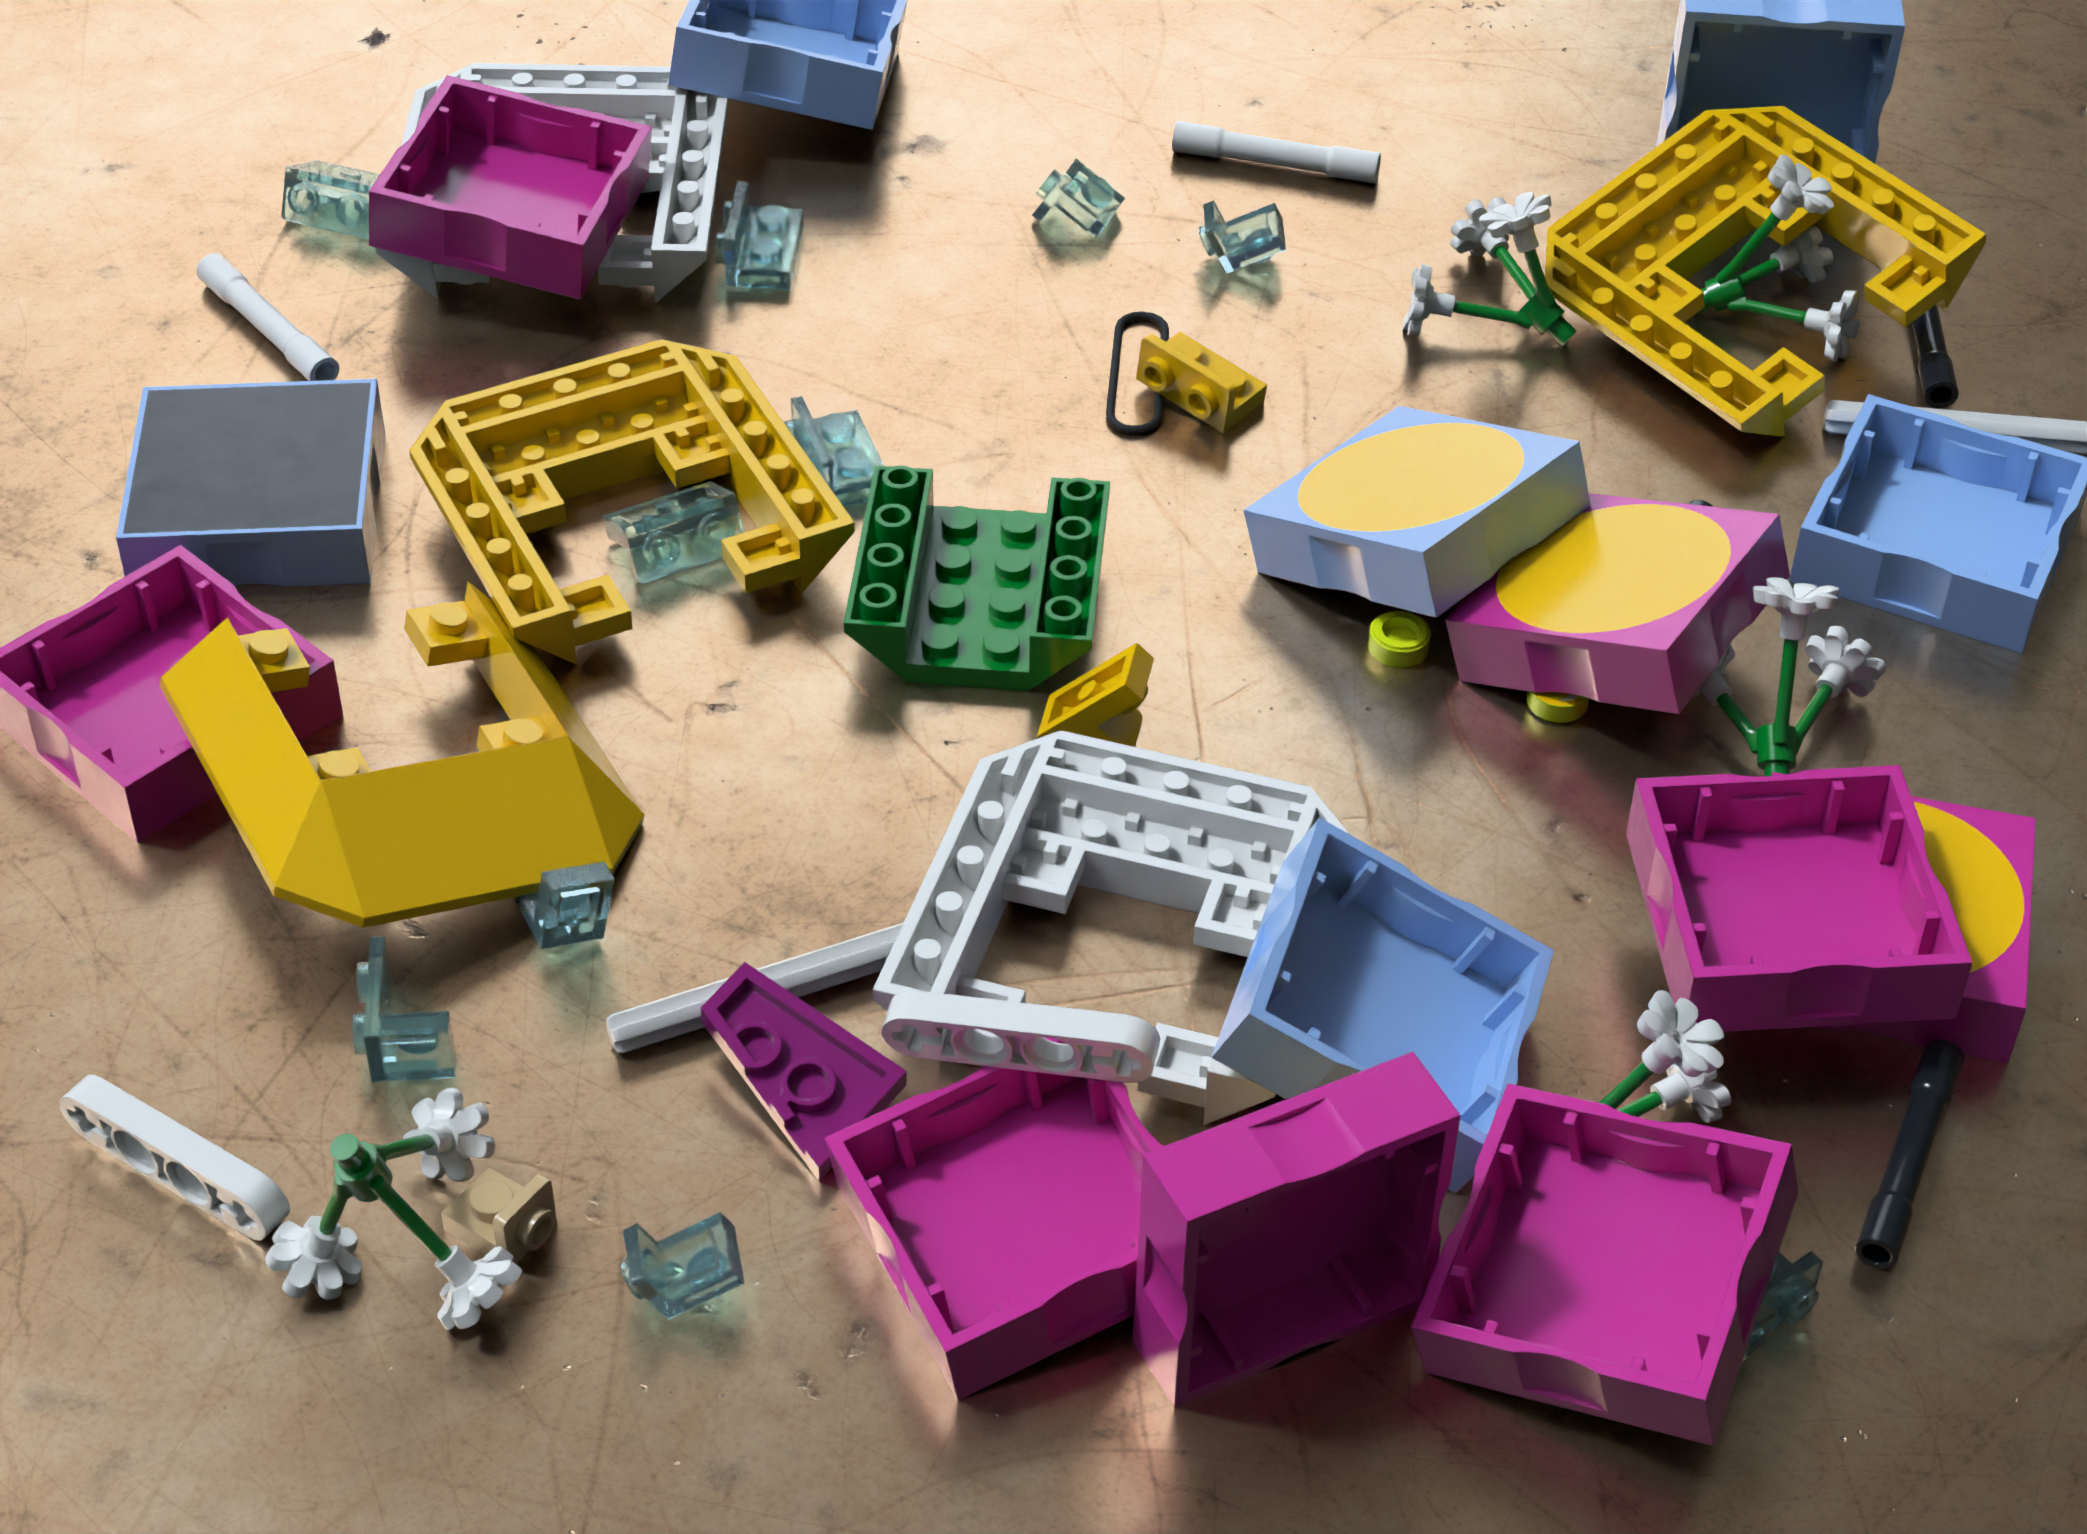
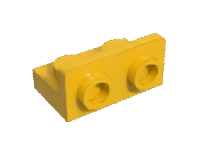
M1181 331L1166 342L1152 333L1141 340L1136 379L1221 433L1226 432L1265 400L1267 384Z

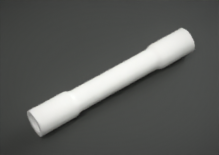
M1185 121L1176 122L1172 139L1173 152L1211 158L1227 157L1321 172L1335 178L1373 184L1377 182L1381 163L1380 152L1342 146L1325 147L1231 132L1221 127Z
M208 254L199 262L197 266L198 278L222 301L232 305L285 355L286 360L308 381L335 380L339 374L338 362L314 339L303 334L250 285L248 279L221 254Z

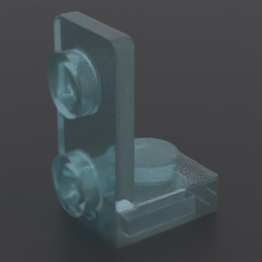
M605 862L543 871L538 892L523 894L513 898L541 949L603 939L615 879Z
M385 936L371 937L369 962H358L356 973L359 1003H366L365 1013H354L352 1025L355 1054L367 1055L371 1081L455 1078L456 1051L449 1011L390 1014L392 973Z

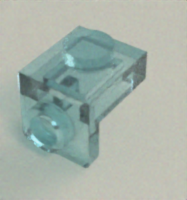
M1076 158L1063 175L1054 168L1038 188L1035 194L1043 200L1031 216L1040 222L1054 205L1092 237L1096 238L1125 200V197L1116 191L1105 179L1099 177Z
M1214 200L1203 204L1204 225L1199 226V235L1207 254L1210 257L1217 254L1226 273L1252 263L1267 261L1275 254L1286 250L1283 217L1275 203L1225 222Z
M721 1212L658 1242L638 1223L623 1230L627 1258L622 1260L621 1269L625 1282L636 1298L640 1300L646 1298L668 1320L745 1284L735 1226Z

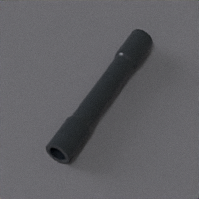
M1934 305L1913 321L1912 325L1920 360L1918 370L1924 400L1933 408H1945L1957 400L1959 392L1953 363L1947 354L1938 306Z
M1932 1040L1924 1046L1910 1086V1100L1877 1195L1870 1202L1855 1245V1254L1861 1262L1872 1268L1889 1269L1894 1267L1898 1261L1913 1216L1912 1205L1943 1112L1951 1103L1965 1061L1963 1051L1950 1041Z

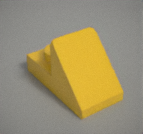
M1135 643L1050 694L1037 738L1062 730L1135 747L1142 723V714L1137 708L1148 694L1147 682L1154 657L1141 645Z

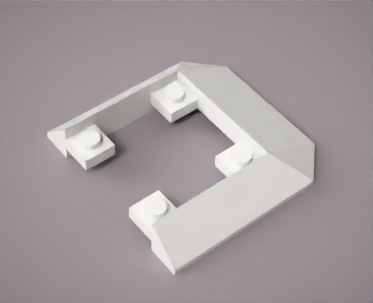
M473 63L449 74V76L517 92L544 103L581 108L652 126L649 180L641 193L660 191L653 236L617 235L598 268L599 285H619L626 288L654 286L656 303L707 260L728 111V98L670 86L668 82L671 67ZM445 77L415 90L401 146L414 134L420 120V114ZM376 248V253L437 299L442 282L473 284L476 282L490 283L491 280L490 276Z
M1062 730L979 760L874 985L873 999L886 1011H888L891 999L897 993L903 991H925L1025 1003V990L975 979L1009 901L1065 914L1077 885L1198 913L1199 915L1194 926V945L1248 957L1283 861L1319 818L1346 833L1348 832L1310 786ZM1157 1023L1156 1029L1161 1040L1153 1073L1146 1080L1138 1082L1137 1091L1204 1107L1203 1125L1276 1096V1093L1211 1058L1219 1037ZM975 1029V1030H977V1031H979V1032H981V1033H984V1034L997 1036V1035H995V1034H993V1033H991V1032H988V1031H984V1030H980V1029Z

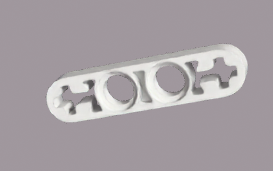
M903 991L897 993L891 999L882 1026V1037L892 1049L915 1058L1124 1083H1137L1146 1080L1152 1075L1161 1040L1158 1030L1149 1022L1127 1014L925 991ZM975 1029H980V1030L988 1031V1032H991V1033H993V1034H995V1035H997V1036L984 1034V1033H981V1032H979V1031H977V1030H975ZM1044 1037L1058 1039L1067 1044L1053 1042Z
M87 1075L59 1100L60 1109L67 1122L88 1142L251 1239H264L290 1214V1205L287 1197L271 1178L99 1076Z

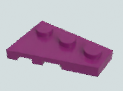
M746 962L700 1008L703 1025L819 1182L832 1168L825 1137L885 1110L907 1085V1071Z

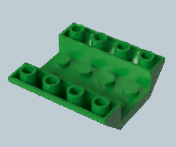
M874 465L844 617V633L906 682L1031 690L1092 649L1110 496V481L1051 477L1047 512L1035 513L1023 510L1006 511L968 508L965 506H934L933 469L911 468L903 465Z

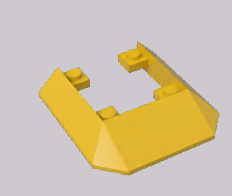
M1785 106L1705 110L1547 228L1545 279L1556 300L1741 432L1785 437L1784 422L1825 391V375L1784 347L1752 371L1684 323L1705 307L1704 292L1687 280L1754 229H1758L1772 213L1770 206L1779 197L1781 191L1769 182L1768 174L1779 156H1788L1793 161L1794 166L1796 163H1800L1807 167L1812 174L1810 180L1817 177L1826 179L1832 186V190L1826 196L1833 201L1834 207L1824 215L1818 212L1810 213L1804 208L1798 207L1787 221L1781 220L1769 234V237L1786 246L1814 225L1883 270L1864 285L1865 301L1905 327L1934 305L1944 311L1947 310L1984 247L1986 234Z
M663 339L445 400L409 449L411 461L513 637L574 664H577L576 646L631 630L633 625L631 610L609 574L558 589L528 539L527 533H534L541 529L567 522L564 500L661 471L667 473L676 489L690 484L701 483L707 479L722 475L757 527V529L721 539L722 558L745 593L792 579L801 594H803L855 532V522L738 357L732 354Z
M468 581L465 601L443 602L432 606L407 609L404 630L427 667L473 660L508 715L510 721L479 726L477 747L480 752L371 771L358 747L307 756L271 694L272 692L308 687L310 666L287 628L261 630L251 634L237 635L227 617L161 676L160 688L272 895L361 928L611 878L643 825L645 814L535 647L514 638L494 602Z

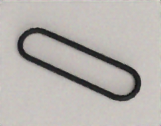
M1145 311L1125 314L1117 321L1114 330L1106 416L1107 421L1113 428L1129 434H1141L1153 430L1159 425L1163 413L1164 396L1156 392L1154 416L1148 423L1134 426L1127 425L1118 421L1114 415L1124 325L1133 320H1150L1160 326L1161 339L1165 342L1169 340L1168 323L1161 316Z

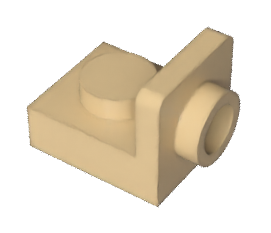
M488 1167L441 1212L444 1231L485 1256L493 1248L501 1246L513 1255L512 1261L515 1264L530 1250L533 1251L540 1248L548 1240L557 1224L552 1182L537 1174L523 1187L491 1167Z

